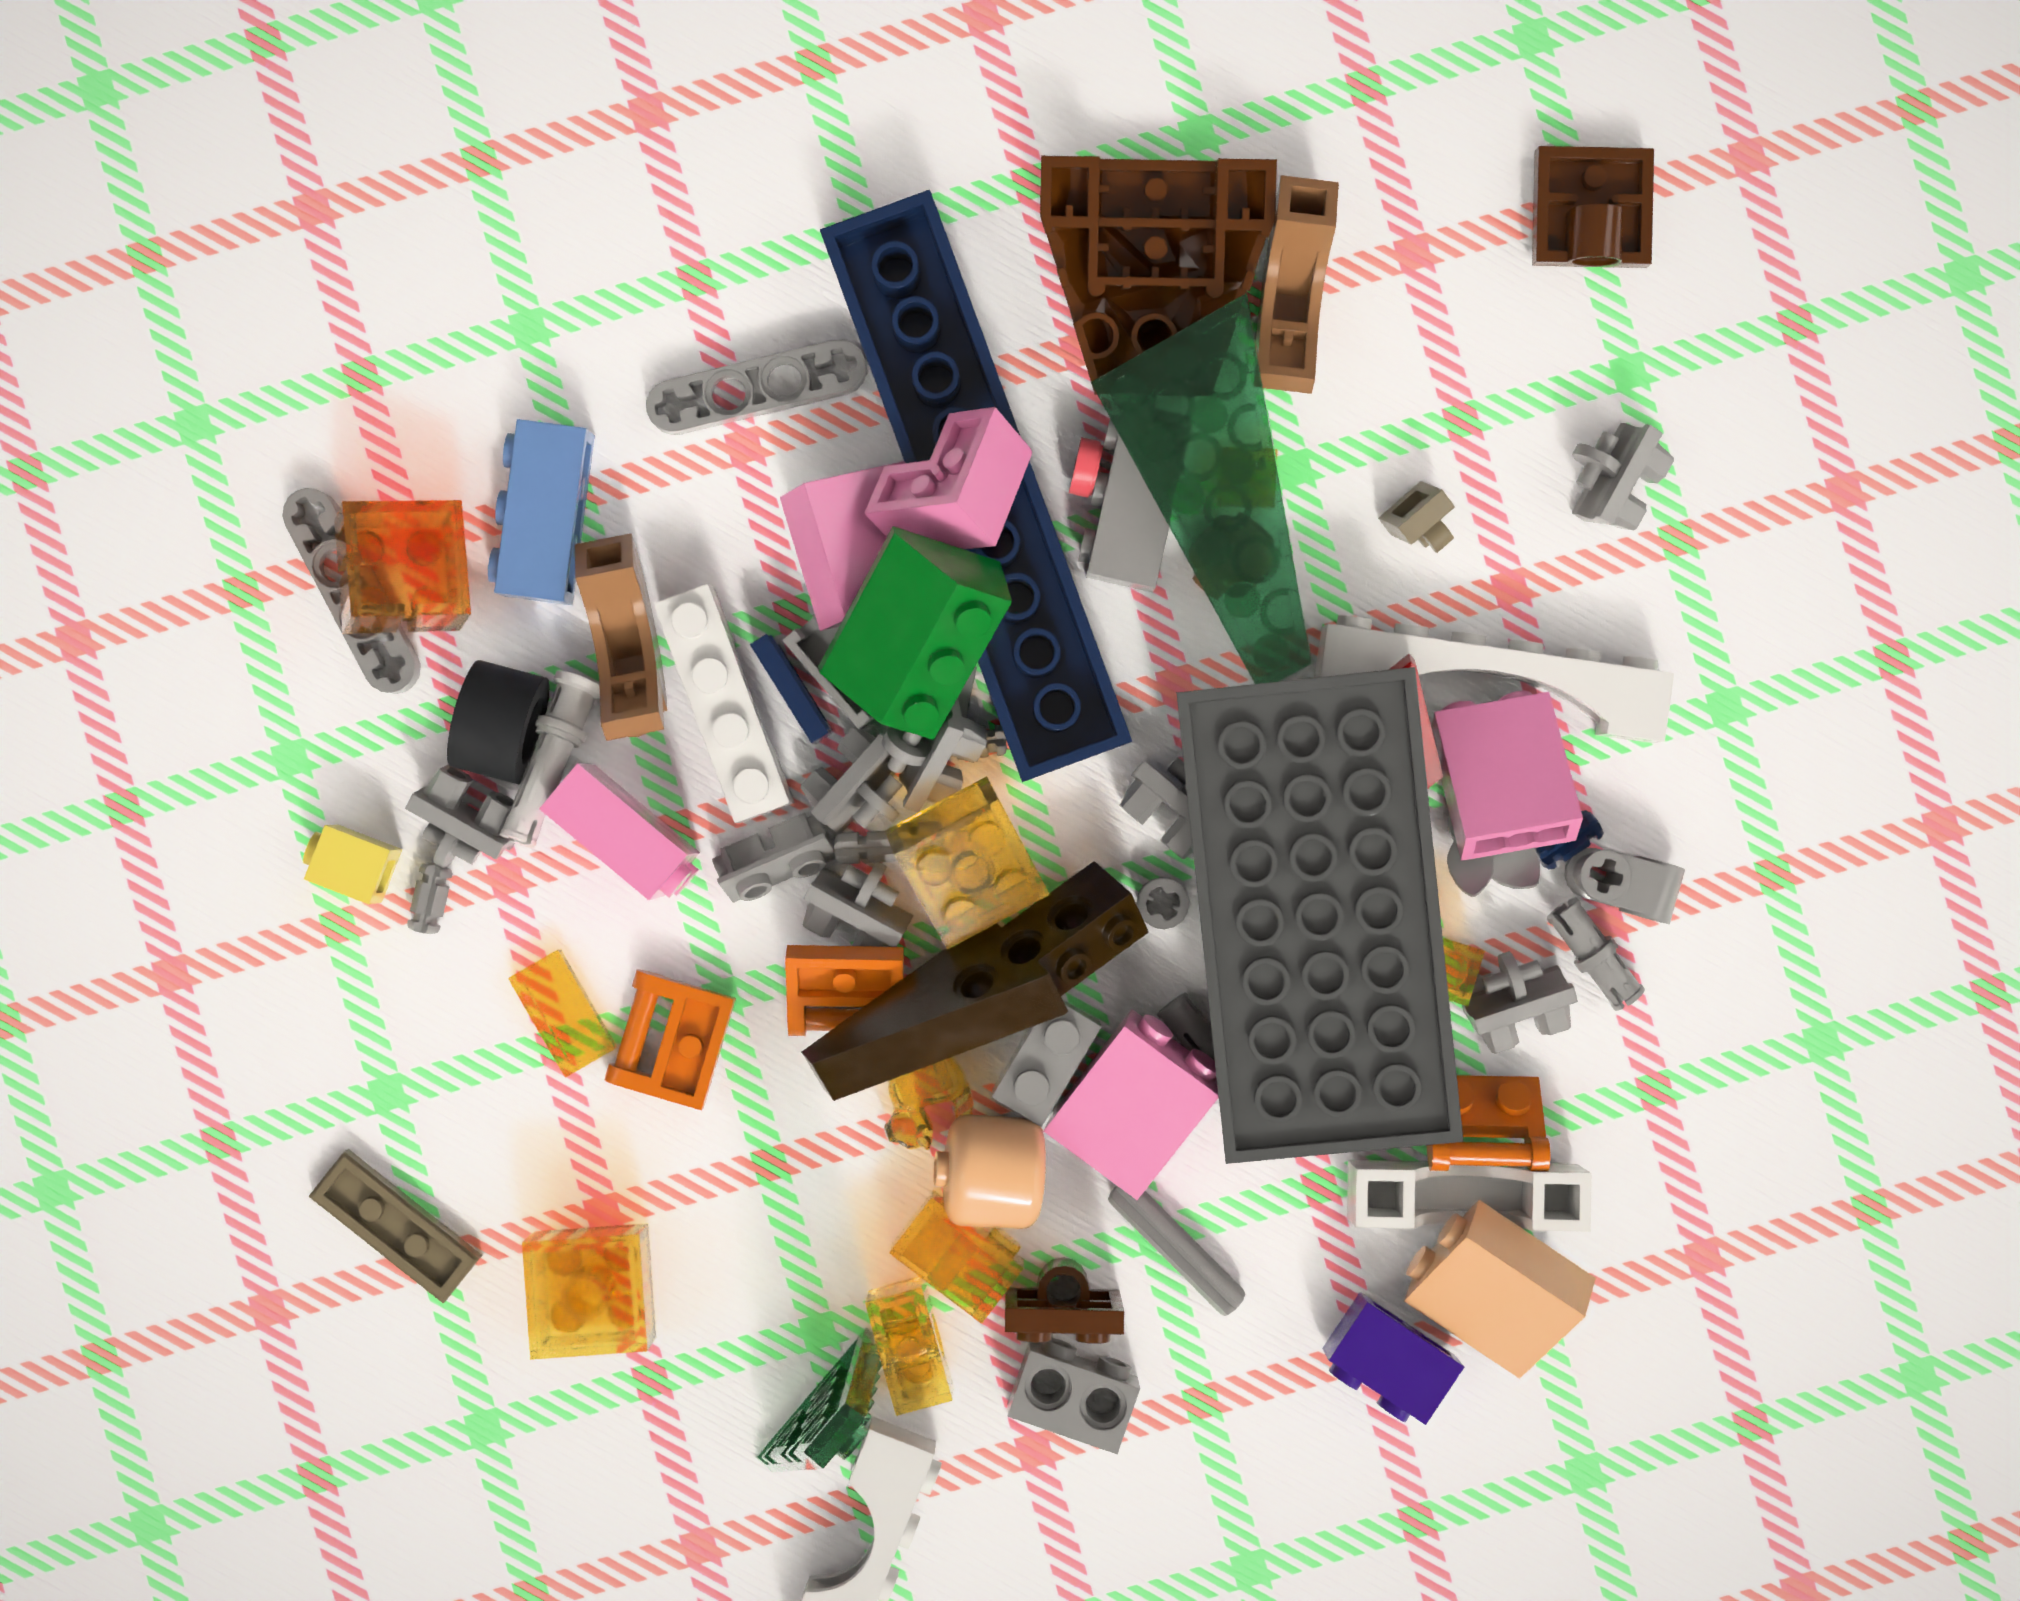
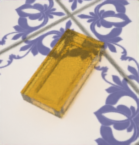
M561 948L508 978L565 1078L618 1048Z

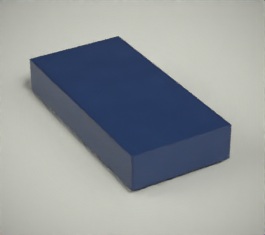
M765 634L749 644L809 741L816 745L832 735V727L777 639L772 635Z

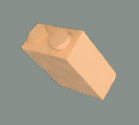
M1478 1200L1463 1217L1455 1213L1449 1218L1438 1236L1437 1244L1432 1249L1423 1246L1413 1257L1406 1271V1275L1412 1279L1404 1302L1520 1379L1586 1317L1596 1277L1481 1200Z

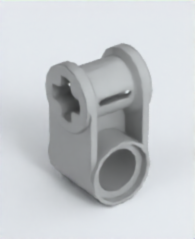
M1586 848L1567 861L1564 877L1570 890L1582 898L1617 907L1619 911L1670 925L1685 869L1642 856H1630L1613 850ZM1592 866L1606 872L1604 882H1597L1594 878L1589 877Z

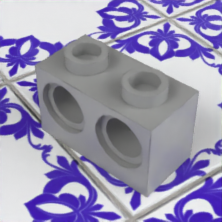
M1053 1337L1048 1342H1029L1007 1403V1417L1118 1455L1140 1392L1138 1376L1130 1374L1132 1367L1108 1356H1099L1097 1362L1077 1356V1348L1074 1345ZM1044 1369L1055 1370L1064 1378L1062 1387L1051 1394L1037 1391L1031 1381L1036 1373ZM1107 1388L1114 1391L1119 1397L1115 1407L1103 1413L1092 1410L1087 1405L1086 1400L1094 1390Z

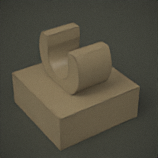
M1420 481L1378 518L1391 536L1410 545L1418 540L1423 547L1427 548L1430 546L1435 553H1438L1454 539L1450 530L1441 521L1443 517L1455 508L1454 504L1442 489Z

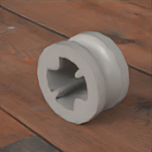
M1159 877L1149 880L1142 886L1138 893L1136 904L1144 922L1154 928L1165 930L1174 928L1184 920L1189 909V898L1181 884L1171 878ZM1158 887H1161L1166 894L1175 892L1178 895L1179 906H1171L1176 910V913L1168 919H1164L1159 912L1150 914L1147 910V900L1154 901V898L1149 896V894Z

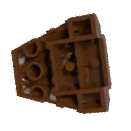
M1041 155L1040 218L1049 241L1058 277L1064 290L1073 326L1095 395L1212 396L1237 327L1235 324L1247 291H1250L1261 252L1275 222L1277 159L1218 158L1215 161L1100 159V156Z

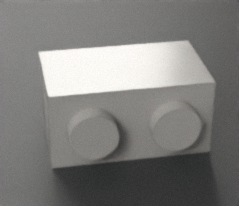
M1064 999L1063 1001L1068 1012L1063 1016L1028 1028L992 1088L991 1097L1040 1127L1045 1123L1102 1028L1099 1020Z

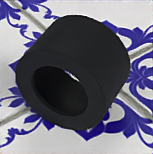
M476 660L465 677L453 712L447 743L448 765L519 785L539 738V734L536 732L537 726H535L537 718L540 715H545L548 708L550 690L548 678Z

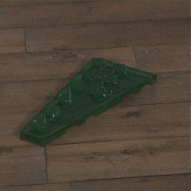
M1245 293L1095 379L1091 384L1255 684L1282 681L1310 666L1313 662L1301 594L1298 587L1292 543L1287 525L1269 413L1262 384L1259 357L1254 339L1249 301Z
M865 1328L755 1458L772 1473L824 1469L836 1454L843 1460L847 1459L869 1431L865 1426L872 1417L869 1413L875 1403L872 1397L878 1390L875 1384L881 1377L878 1372L883 1366V1363L879 1360L883 1341L868 1328Z

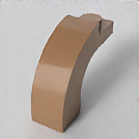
M1285 175L1280 176L1276 195L1275 222L1268 239L1254 350V356L1256 357L1254 387L1312 394L1316 376L1318 330L1323 287L1336 230L1339 182Z
M629 533L575 544V579L588 617L596 653L600 688V724L605 739L610 741L625 737H639L650 732L664 730L663 712L668 711L663 666L649 594L633 535Z

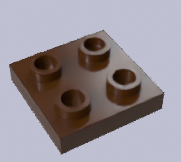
M1538 146L1534 151L1532 266L1647 269L1652 264L1654 148Z
M1065 1257L1052 1259L1040 1270L1037 1288L1005 1287V1332L1016 1333V1339L1023 1342H1048L1052 1340V1333L1075 1334V1340L1081 1343H1108L1111 1341V1335H1124V1307L1120 1290L1089 1289L1087 1273L1081 1264ZM1059 1275L1071 1276L1079 1283V1291L1070 1300H1056L1047 1291V1286L1053 1278Z

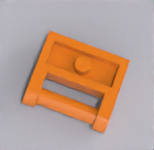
M787 945L785 969L788 1036H806L807 1031H831L860 1010L807 1008V1006L864 1007L904 978V947Z
M636 969L632 987L636 988V993L615 1063L608 1064L604 1081L702 1111L707 1100L736 998L670 979L654 972ZM658 996L672 999L673 1004L651 1075L641 1072L637 1068Z
M1457 1075L1463 1137L1524 1138V1143L1455 1142L1426 1145L1429 1170L1448 1171L1450 1165L1526 1166L1530 1171H1549L1551 1152L1549 1139L1546 1138L1539 1077Z

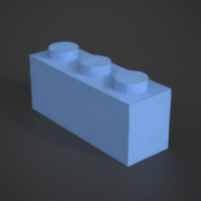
M517 419L515 433H507L503 448V465L506 468H510L507 491L500 490L495 510L496 524L503 525L500 548H492L488 563L489 582H495L494 593L510 598L573 606L576 585L575 544L581 543L595 440V435L587 428Z

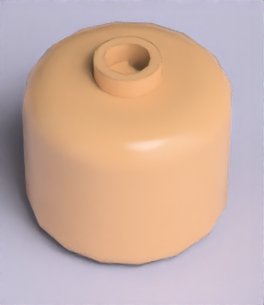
M966 1114L960 1115L953 1121L948 1130L945 1151H936L933 1182L934 1186L943 1187L944 1209L954 1224L970 1227L1027 1229L1034 1225L1040 1215L1045 1188L1046 1150L1043 1129L1025 1117Z

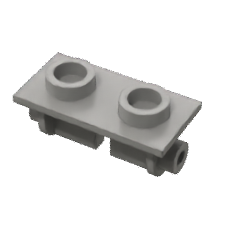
M804 812L768 828L775 847L765 851L758 833L720 848L721 855L712 858L714 868L719 876L717 878L718 884L732 903H735L739 900L752 901L768 894L772 890V886L790 878H805L818 873L825 867V863L835 859L834 849L825 836L827 833L824 825L814 815L807 817Z

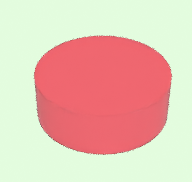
M1081 437L1068 494L1086 498L1089 495L1092 496L1103 451L1101 441Z

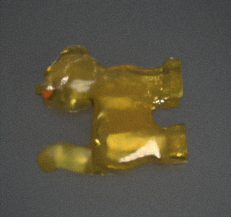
M954 1056L887 1081L888 1094L893 1105V1111L889 1120L884 1125V1132L889 1142L899 1143L909 1150L923 1147L927 1151L932 1144L933 1123L925 1110L926 1106L951 1101L954 1104L955 1119L960 1115H973L974 1102L971 1088L963 1067Z

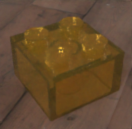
M987 776L885 830L896 860L947 950L1050 895Z
M649 1223L534 1231L522 1242L530 1360L647 1352L650 1349L657 1335Z

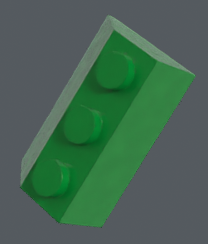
M892 526L818 666L820 674L880 724L934 740L1012 603L1000 561Z

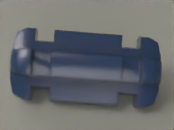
M1587 810L1581 811L1583 820L1576 841L1534 848L1539 862L1544 868L1554 870L1557 868L1556 861L1563 860L1566 862L1591 845L1590 839L1596 838L1600 840L1603 837V829L1591 812Z

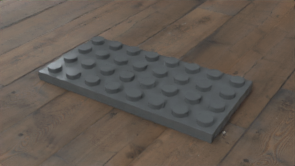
M1415 667L1176 692L1225 1163L1232 1164L1463 1142Z

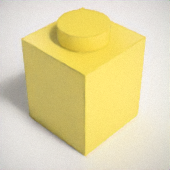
M339 824L324 825L322 833L316 831L305 849L303 863L309 866L304 880L368 905L382 903L403 849Z

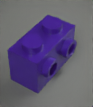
M1359 1292L1322 1348L1327 1359L1333 1363L1328 1370L1333 1376L1354 1390H1358L1362 1383L1381 1395L1376 1403L1404 1423H1406L1411 1415L1424 1425H1427L1465 1368L1455 1354L1362 1292Z

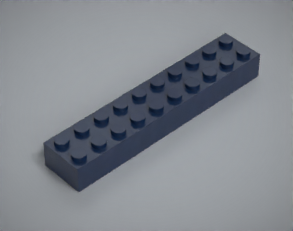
M930 189L820 229L825 248L904 462L912 463L930 460L949 413L996 407L1020 435ZM1029 461L996 546L964 549L1000 561L1012 599L1011 605L980 657L978 665L1022 783L1133 742Z

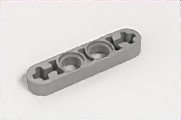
M844 339L826 341L665 380L655 385L649 392L646 400V412L650 421L661 432L669 435H683L848 395L858 390L864 383L867 375V363L861 349L853 342ZM836 353H843L847 361L856 360L857 367L851 368L848 372L849 380L839 382L836 375L832 373L817 376L822 388L811 391V376L803 362L804 360L815 358L814 365L816 370L833 365L832 355ZM781 365L795 367L801 374L800 387L790 396L781 397L776 395L769 387L770 374ZM725 379L738 380L745 388L743 403L733 410L721 409L713 400L715 386ZM702 385V399L710 411L709 416L700 418L698 406L681 410V420L676 423H672L666 414H658V408L665 406L667 403L666 395L675 393L676 397L683 402L698 399L692 388Z
M304 488L295 491L287 498L283 506L282 517L285 527L365 679L373 688L380 692L399 694L408 691L416 684L420 677L421 665L418 655L339 505L331 496L317 489ZM306 502H310L317 507L324 506L325 512L318 516V521L324 533L332 536L338 530L340 538L324 541L312 550L310 544L321 542V539L314 527L308 524H300L299 519L306 514L303 505ZM345 550L352 557L354 563L353 571L345 581L332 582L325 575L324 561L331 552ZM367 600L375 603L379 608L380 622L373 631L364 634L355 630L350 616L355 605ZM390 632L392 633L394 640L382 643L391 657L397 659L404 658L406 665L399 669L401 679L398 682L393 678L380 677L379 670L386 666L385 660L379 649L371 648L366 653L364 644L381 641Z

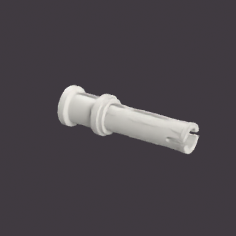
M557 670L553 678L557 686L546 714L540 715L537 718L535 726H537L536 732L539 734V738L514 798L510 813L499 834L512 842L530 848H535L546 814L539 808L559 786L562 773L573 748H579L580 744L584 743L587 736L583 731L584 725L594 700L600 699L599 684L580 675L562 670Z

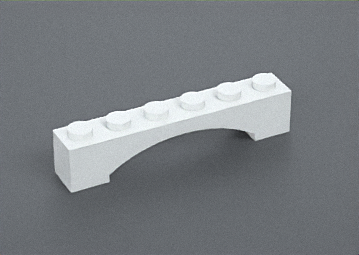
M1338 615L1337 624L1328 623L1321 627L1314 678L1389 670L1409 653L1415 659L1419 675L1440 672L1484 673L1511 678L1546 690L1567 701L1596 723V736L1645 743L1665 742L1675 673L1657 670L1658 660L1623 656L1622 665L1600 662L1601 652L1594 650L1566 648L1565 657L1543 654L1544 644L1509 640L1508 649L1485 646L1487 638L1485 635L1454 631L1452 632L1451 641L1428 638L1430 628L1395 623L1394 633L1371 630V619L1347 615Z

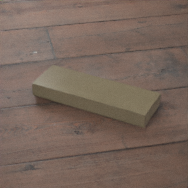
M350 1149L345 1150L308 1196L443 1304L450 1298L483 1256Z

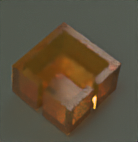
M462 500L342 501L334 523L338 572L344 571L339 581L343 634L396 633L402 621H407L408 632L460 631L471 615Z

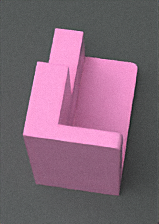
M996 407L949 413L930 460L884 466L865 510V515L886 537L892 526L961 549L994 547L998 542L1032 456V450Z

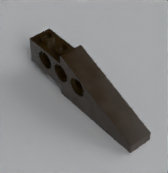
M1093 861L1003 927L993 918L988 917L801 1051L823 1090L833 1101L1065 1015L1068 1009L1061 996L1137 942L1149 931L1132 893L1097 862Z

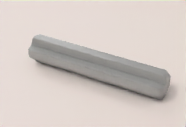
M1117 1185L1112 1189L1108 1197L1109 1203L1220 1315L1228 1316L1241 1305L1246 1295L1244 1289L1146 1191L1136 1200Z

